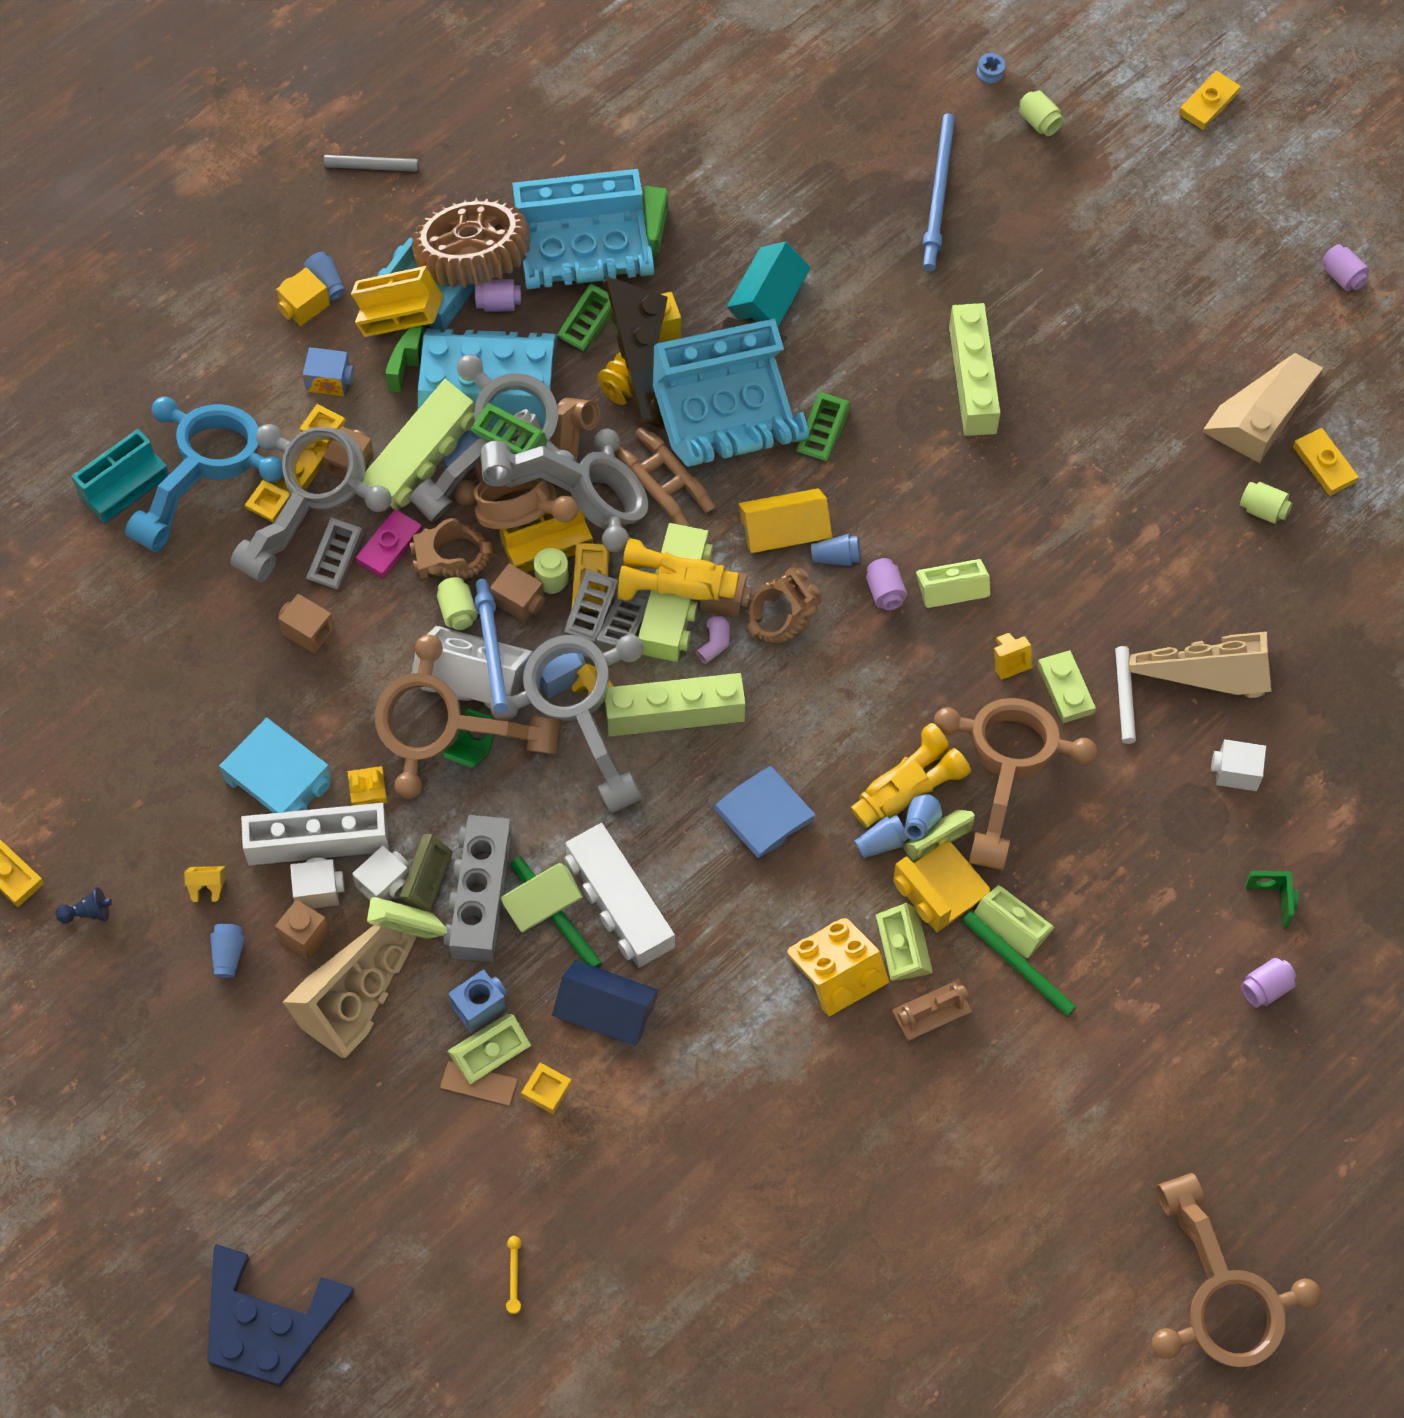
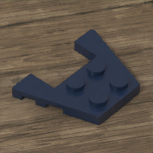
M216 1244L213 1253L207 1361L209 1365L281 1388L311 1350V1345L318 1336L333 1322L334 1316L344 1303H348L351 1299L354 1289L351 1286L321 1277L307 1314L244 1295L236 1291L249 1260L248 1254Z

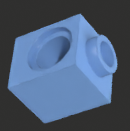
M484 969L448 993L451 1008L470 1033L506 1010L504 998L507 995L506 989L496 976L491 979ZM479 994L489 997L488 1001L484 1004H474L471 1002L473 997Z

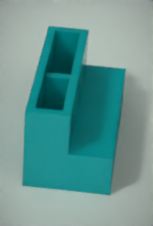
M787 241L760 247L729 301L727 309L738 320L753 318L756 322L775 318L778 327L811 267Z
M137 429L71 477L79 498L105 524L160 484L169 475L167 465L154 453L149 439Z

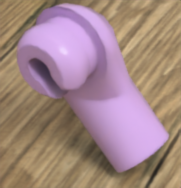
M712 616L706 623V627L709 628V641L696 650L697 657L704 664L710 662L729 646L730 625L722 616Z

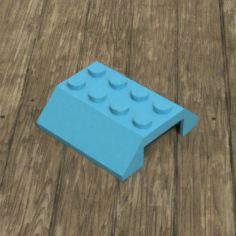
M638 169L512 183L515 207L519 208L520 213L524 214L530 233V251L527 253V258L522 260L526 289L540 288L542 284L545 287H552V282L564 281L565 285L572 284V281H576L577 284L604 281V277L616 279L617 274L626 273L628 278L636 277L638 273L640 276L654 275L651 247L648 246L643 215L642 189Z
M775 318L654 345V392L671 448L687 467L713 461L715 457L714 449L724 459L732 457V455L737 456L759 451L762 448H772L774 443L773 436L782 445L808 439L809 430L804 413L800 412L793 417L775 360V356L784 350Z
M427 328L423 337L418 384V409L444 379L448 380L476 404L482 389L474 381L462 379L457 372L459 359L468 354L480 358L483 363V372L491 380L505 374L521 373L535 377L543 382L551 391L557 335L542 333V336L538 337V333H530L529 338H522L518 336V332H510L509 335H506V332L478 331L477 334H474V330H466L464 335H455L454 329H446L443 333L442 329ZM508 390L497 395L490 403L511 415L527 409L530 414H535L541 429L545 425V412L541 403L528 392ZM496 417L489 424L491 430L499 420ZM506 425L498 437H503L508 429Z

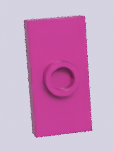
M394 509L355 557L356 563L384 579L408 550L410 542H414L413 535L423 531L422 525Z

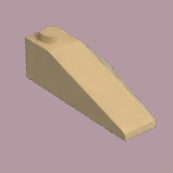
M1294 353L1221 404L1203 429V433L1260 463L1321 374L1323 367Z
M1267 632L1221 637L1222 644L1216 645L1204 644L1203 641L1193 642L1191 646L1185 648V651L1180 652L1176 648L1167 647L1131 654L1129 658V672L1235 695L1244 694L1245 697L1249 698L1260 697L1265 692H1271Z
M373 925L309 975L283 1001V1004L303 1031L339 1057L346 1058L369 1034L374 1024L371 1019L378 1005L384 1004L388 993L385 991L394 973L400 972L417 936Z

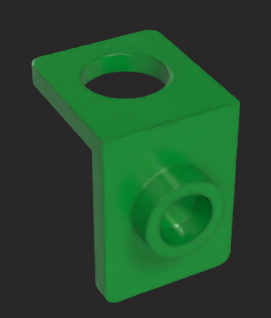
M466 709L463 715L497 720L492 716L472 709ZM459 730L457 740L444 751L443 757L460 765L475 768L489 755L494 735L486 734L484 738L477 739L470 732Z
M1250 871L1245 882L1246 889L1280 890L1282 927L1289 928L1294 918V910L1298 909L1299 904L1298 890L1292 888L1291 871ZM1260 879H1273L1272 881H1269V882H1259V881H1257V880H1260Z

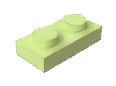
M1070 650L1038 660L1037 667L1062 724L1094 714L1096 707Z

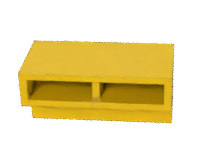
M426 266L358 280L351 293L360 308L355 324L364 337L432 324L435 321L444 297Z
M819 488L738 503L741 523L745 528L747 548L751 553L832 538L827 498Z
M578 510L576 518L568 523L559 522L552 514L546 513L530 523L518 527L500 529L501 543L510 564L524 572L534 570L535 556L543 549H559L568 558L575 555L576 543L593 544V538L585 522V516L580 510Z

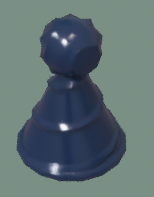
M96 887L75 906L70 907L66 904L57 907L55 912L56 918L63 924L73 921L74 916L107 921L109 917L108 906L112 905L111 898L106 899L103 891Z

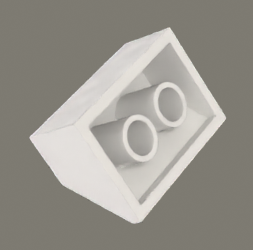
M435 626L428 634L440 639L443 651L441 656L434 661L432 676L444 681L453 690L458 700L470 701L473 699L485 702V706L491 708L492 694L484 639ZM498 642L505 693L513 697L519 693L523 682L524 669L533 651ZM416 652L412 673H418L420 659ZM420 687L425 691L436 692L428 687Z

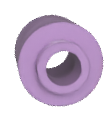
M1341 244L1332 247L1322 259L1325 271L1345 291L1352 289L1356 291L1369 279L1367 276L1369 267L1348 247H1343Z
M491 279L490 284L485 281L479 283L478 287L475 285L476 309H484V312L515 311V305H521V285H515L514 279Z
M888 558L873 561L867 567L866 579L875 605L885 610H895L903 604V601L908 596L898 566L893 564L892 560Z
M1273 958L1245 977V981L1241 983L1242 993L1252 1006L1256 1008L1261 1005L1268 1006L1295 988V970L1286 960L1281 961L1278 958Z

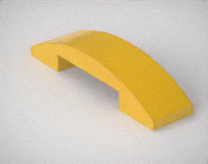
M316 404L299 430L300 433L316 427L340 430L344 426L345 418ZM333 440L316 441L307 446L300 454L296 464V477L304 491L323 466V455ZM284 477L274 483L262 480L246 502L245 508L274 523L291 496Z

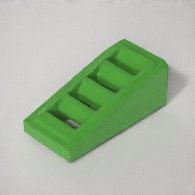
M644 186L642 193L648 246L651 247L652 257L656 259L659 254L669 208L668 191L666 188Z
M590 283L561 327L557 338L584 353L611 319L613 312L608 292ZM595 301L604 307L602 310H599L592 306V303ZM586 311H589L592 314L596 315L597 318L596 320H593L590 317L584 315V313ZM581 320L591 327L587 330L578 325L577 322ZM573 329L585 337L581 341L570 335L569 332Z
M818 391L807 421L809 437L799 442L796 452L828 462L851 409L850 402ZM825 408L837 412V416H830L822 413ZM820 419L823 421L833 423L832 428H829L817 424L818 420ZM816 430L828 434L829 437L824 439L812 435L813 431ZM812 441L824 445V450L820 451L807 447L808 442Z
M487 403L470 429L472 433L486 442L502 441L507 443L511 448V453L515 455L540 446L545 447L548 442L543 431L490 403ZM493 418H498L499 420L490 432L486 429ZM505 425H509L503 437H498ZM519 431L521 435L514 445L511 444V441Z

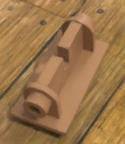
M956 981L892 1009V1013L907 1041H911L972 1013V1010L966 1001V998L969 997L963 984L958 986Z

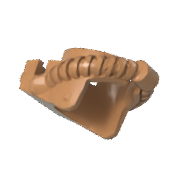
M455 518L442 521L436 528L423 529L421 533L413 535L414 542H410L411 554H416L417 559L413 560L414 573L419 572L420 579L429 578L428 573L435 576L443 575L447 579L454 577L464 580L470 577L471 579L474 575L478 576L479 572L482 573L486 569L489 559L494 557L492 543L486 541L485 537L480 532H477L476 529L460 524L458 519ZM465 539L473 542L480 549V553H478L473 562L467 564L464 558L450 560L441 558L438 555V550L441 545L444 546L452 540Z
M791 567L781 578L766 582L761 585V588L756 590V593H753V598L749 600L750 605L747 607L749 609L747 612V622L749 623L746 626L753 639L760 638L768 643H782L807 629L810 624L811 615L817 612V606L822 598L819 595L820 590L817 586L810 583L808 574L804 569ZM784 592L790 599L792 614H788L786 623L778 631L763 630L758 622L762 620V608L765 601L775 600Z

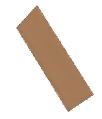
M448 1061L440 1088L510 1106L518 1079L489 1072L472 1084H469L456 1064Z

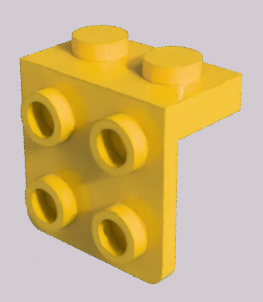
M944 842L915 863L906 856L895 865L893 881L896 888L903 896H907L916 907V911L922 920L929 923L937 933L980 903L981 899L990 892L989 886L951 842Z
M846 918L835 921L808 938L802 939L787 951L789 958L814 984L821 1008L829 1017L890 983L880 951Z

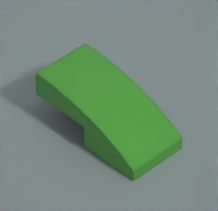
M423 325L409 328L397 343L385 373L388 391L401 392L407 365L420 367L424 337Z

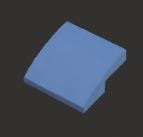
M772 766L762 770L739 785L715 804L714 810L757 858L783 845L787 836L812 823L816 815Z

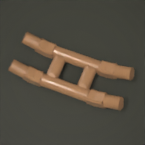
M638 428L635 436L653 452V456L640 464L639 460L630 451L623 449L621 446L615 452V457L634 472L643 487L656 500L659 507L674 524L690 525L681 512L679 505L671 497L672 494L684 486L705 514L716 507L702 483L686 469L666 447L664 441L659 436L648 431L646 428ZM665 464L675 477L660 486L650 473Z

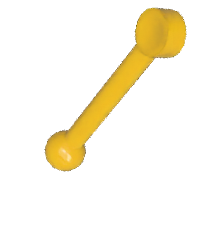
M512 1236L507 1241V1246L511 1253L510 1300L506 1303V1309L511 1315H516L521 1311V1303L518 1300V1249H520L522 1242L517 1236Z

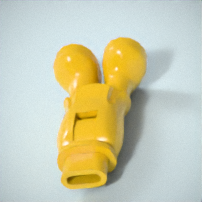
M629 538L624 551V566H621L619 575L618 600H632L638 590L658 591L659 595L673 594L694 600H710L713 597L714 600L718 601L720 597L735 599L739 573L725 571V566H718L706 560L677 557L668 552L664 554L645 548L640 540ZM649 567L659 570L658 574L638 570L637 568Z
M930 723L924 727L921 732L922 745L909 758L904 757L900 764L874 780L866 791L860 794L861 800L850 807L853 815L866 829L875 822H880L886 816L891 818L898 815L909 806L913 798L933 792L934 787L948 780H961L971 773L970 765L965 757L955 748L949 751V744L945 735L935 724ZM942 757L935 767L925 773L924 767Z

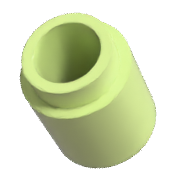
M1042 91L1028 92L1021 99L1019 114L1038 133L1051 136L1061 128L1064 123L1061 110Z
M1249 482L1241 498L1240 506L1246 508V512L1277 524L1280 519L1286 520L1293 503L1288 501L1289 494L1262 482H1258V484Z
M556 548L543 549L534 559L535 578L543 582L544 592L556 594L566 587L569 580L567 557Z
M458 577L446 579L438 585L437 599L445 625L456 630L470 627L478 614L469 586L464 583L463 579Z

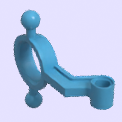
M160 397L152 405V414L159 422L168 423L173 421L178 424L176 440L184 461L158 485L150 511L145 513L140 510L133 514L127 523L125 535L156 553L165 546L169 539L170 527L179 500L202 477L213 480L230 479L244 473L250 466L259 469L260 476L265 481L274 483L284 477L282 460L275 456L264 458L256 453L259 448L256 441V433L259 427L255 420L245 411L229 405L214 404L199 407L185 414L178 410L177 403L172 398ZM212 428H224L241 434L246 439L247 445L236 456L218 460L199 455L192 449L189 442L194 435L201 431Z

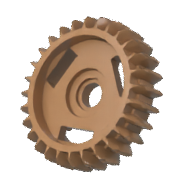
M489 197L485 201H480L478 198L472 202L464 200V203L457 205L453 202L449 208L442 206L439 213L431 212L430 218H424L422 225H418L416 232L412 235V251L417 267L426 266L435 283L439 282L440 286H445L449 283L452 288H455L458 284L462 285L465 289L468 284H475L478 287V284L487 281L490 284L493 278L502 279L503 273L511 274L513 267H520L521 260H525L527 253L530 251V233L524 214L520 213L519 208L513 207L511 203L503 204L500 199L492 202Z

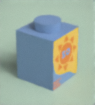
M309 347L303 371L306 392L345 397L347 385H352L354 380V366L349 363L348 352Z

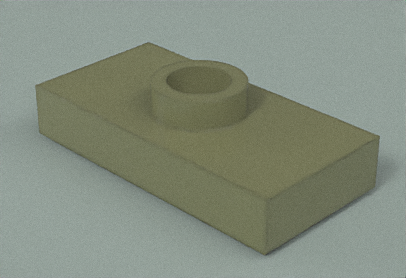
M423 834L399 896L413 908L428 912L431 911L453 853L451 849L433 834Z

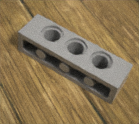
M468 815L467 827L460 828L459 848H463L462 859H456L454 866V880H459L457 892L451 891L449 900V913H454L452 925L446 924L447 934H444V946H449L451 959L494 963L502 908L500 898L504 894L512 837L511 820L508 818ZM479 852H488L491 854L488 858L484 860H478L474 858V856ZM475 884H483L486 886V888L481 892H472L469 890V888ZM472 916L481 918V921L476 925L464 923L467 918Z

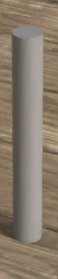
M324 155L325 168L418 172V159Z

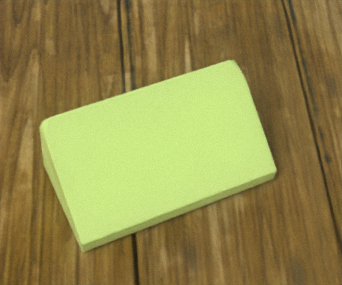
M981 559L916 571L926 608L990 596V577Z
M956 810L940 819L921 840L914 841L909 839L902 843L903 848L913 863H915L944 842L952 843L971 832L975 815L972 811Z
M558 863L503 895L500 899L519 930L523 933L580 900L583 896L568 867Z
M999 885L981 899L974 912L976 916L1024 958H1029L1054 929L1053 925Z
M372 897L370 900L367 918L369 924L425 939L447 934V928L431 912L377 897Z
M904 903L876 914L890 979L896 981L933 973L920 916L916 908L908 903Z
M508 1013L452 1047L447 1052L468 1083L472 1084L529 1048L531 1044L515 1016Z

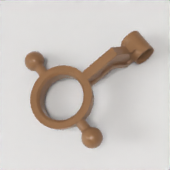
M566 397L561 399L557 405L558 421L555 432L551 437V442L559 450L571 452L577 462L579 433L583 430H592L597 426L600 410L594 401ZM542 478L511 488L505 485L491 486L483 480L478 485L473 481L463 480L453 492L456 502L462 506H471L477 502L475 508L477 521L482 526L491 529L518 527L530 523L546 513L552 514L559 522L568 523L576 518L579 510L577 502L572 497L560 496L557 498L555 487ZM532 489L519 497L494 502L509 493Z
M424 635L416 642L415 652L420 659L418 673L407 674L391 682L380 695L376 705L375 725L381 741L394 754L405 758L404 771L396 778L394 784L396 793L403 799H413L422 790V781L417 775L419 760L429 759L442 753L454 741L459 730L527 741L526 751L557 755L562 720L531 716L530 725L528 726L508 721L461 715L460 705L453 690L444 681L432 676L434 661L441 656L443 651L440 639L434 635ZM418 687H428L438 692L445 701L448 710V722L444 733L437 741L426 747L413 748L403 743L396 735L392 724L393 709L399 698L407 691Z
M1006 698L991 702L979 711L975 720L961 717L955 709L950 707L940 709L935 714L934 724L944 735H951L957 731L969 733L974 741L975 752L981 764L990 772L999 776L987 833H975L969 863L1004 871L1010 840L1000 838L1013 779H1025L1038 774L1045 768L1048 761L1058 753L1071 756V759L1076 764H1091L1097 757L1096 744L1088 738H1079L1074 742L1059 739V729L1054 718L1041 706L1024 699ZM1016 722L1024 724L1035 730L1042 737L1044 748L1030 758H1009L999 754L988 744L985 732L989 727L997 723Z
M1189 1173L1156 1185V1193L1162 1210L1168 1217L1176 1215L1181 1229L1195 1243L1208 1280L1200 1286L1193 1298L1190 1309L1191 1327L1178 1332L1169 1328L1158 1330L1152 1338L1154 1353L1162 1359H1172L1181 1352L1183 1346L1197 1342L1210 1358L1223 1365L1247 1367L1264 1361L1273 1354L1282 1340L1285 1330L1284 1310L1294 1306L1302 1309L1315 1307L1321 1299L1319 1285L1311 1279L1303 1278L1293 1284L1291 1291L1278 1295L1266 1280L1254 1273L1243 1270L1228 1271L1209 1217L1198 1207L1204 1204V1195L1196 1176L1193 1173ZM1225 1285H1238L1250 1290L1258 1297L1265 1310L1266 1328L1264 1335L1254 1348L1244 1353H1231L1223 1350L1213 1342L1205 1327V1306L1211 1295Z

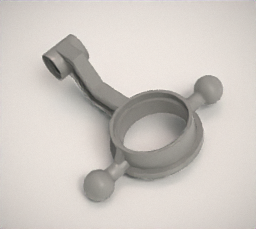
M468 354L459 359L457 363L459 376L466 381H474L482 389L475 404V421L487 403H491L500 393L508 390L528 392L539 400L545 412L546 420L542 429L548 441L545 447L575 461L571 452L559 450L550 441L557 426L558 408L552 392L543 382L535 377L521 373L505 374L491 380L483 372V363L479 357ZM488 426L486 430L490 432L491 429ZM479 438L449 465L436 484L428 478L409 496L408 499L431 523L439 519L451 507L453 502L448 496L454 492V489L460 484L465 475L481 461V449L488 443L482 438Z
M273 424L261 426L256 433V441L264 450L278 449L284 453L282 470L291 496L274 524L258 530L251 542L243 540L238 544L232 554L230 564L258 582H263L268 578L275 566L276 557L274 555L286 549L309 508L317 510L337 508L357 494L365 499V503L370 510L374 512L385 511L391 504V494L383 486L370 487L363 483L365 458L358 443L347 433L335 428H311L301 432L290 442L283 438L282 432L277 426ZM316 441H337L343 445L348 455L349 465L344 480L339 486L327 493L313 494L304 491L296 477V464L300 454L307 446Z
M602 429L595 435L594 446L598 452L589 453L581 460L580 464L544 446L516 455L511 453L510 446L502 441L488 442L481 449L482 478L485 483L491 486L505 485L511 488L542 478L571 492L583 515L598 527L605 529L602 542L604 547L610 552L618 553L626 548L629 535L624 528L628 524L640 521L648 510V498L643 485L634 472L615 457V452L620 446V438L612 429ZM589 474L600 478L616 492L624 506L625 513L612 508L598 495L590 481Z
M629 634L621 637L615 648L602 653L593 642L586 638L575 635L554 637L541 644L529 657L523 674L525 691L513 697L506 694L508 710L503 714H497L494 711L492 701L491 713L497 720L511 721L516 717L518 709L532 703L538 711L548 717L563 721L578 720L591 752L607 781L599 785L598 788L607 808L613 814L642 800L643 797L632 773L628 771L621 775L592 713L600 707L607 695L610 677L609 666L620 660L625 662L637 661L643 654L644 646L640 638ZM569 653L588 657L596 666L597 680L593 691L585 700L573 706L559 707L550 704L542 697L540 691L541 675L545 667L553 659Z

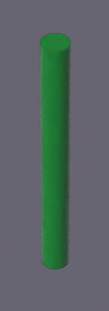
M521 856L511 861L510 866L523 883L536 877ZM562 910L550 917L584 963L597 968L602 966L601 960Z
M971 911L964 917L962 922L1066 1017H1069L1075 1011L1076 1005Z

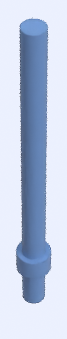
M944 114L942 119L928 231L923 237L922 248L925 250L923 269L929 272L935 270L937 252L941 250L943 237L940 234L955 123V116L952 114Z
M479 579L476 582L475 608L481 619L493 708L497 714H503L508 710L493 614L496 610L495 598L490 593L489 582L486 579Z

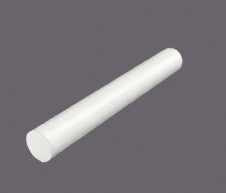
M1120 646L1115 649L1122 742L1132 744L1136 742L1131 672H1129L1130 656L1129 648Z

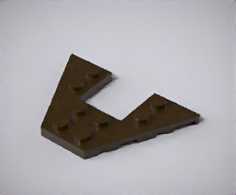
M607 277L603 281V286L607 288L613 312L611 314L612 322L616 325L618 331L616 337L621 357L625 359L629 375L627 381L630 393L635 398L634 408L637 420L666 429L653 388L654 345L659 340L668 297ZM727 317L723 321L722 330L748 323ZM780 334L783 344L787 339V336Z

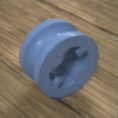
M994 53L984 54L978 62L977 77L984 83H997L1003 77L1006 65L1004 59Z

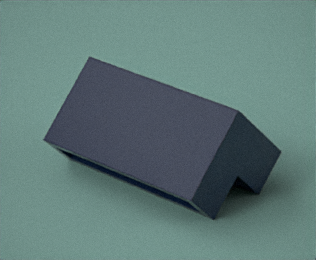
M575 960L562 976L552 1016L636 1046L642 1038L647 1018L654 1009L659 990Z

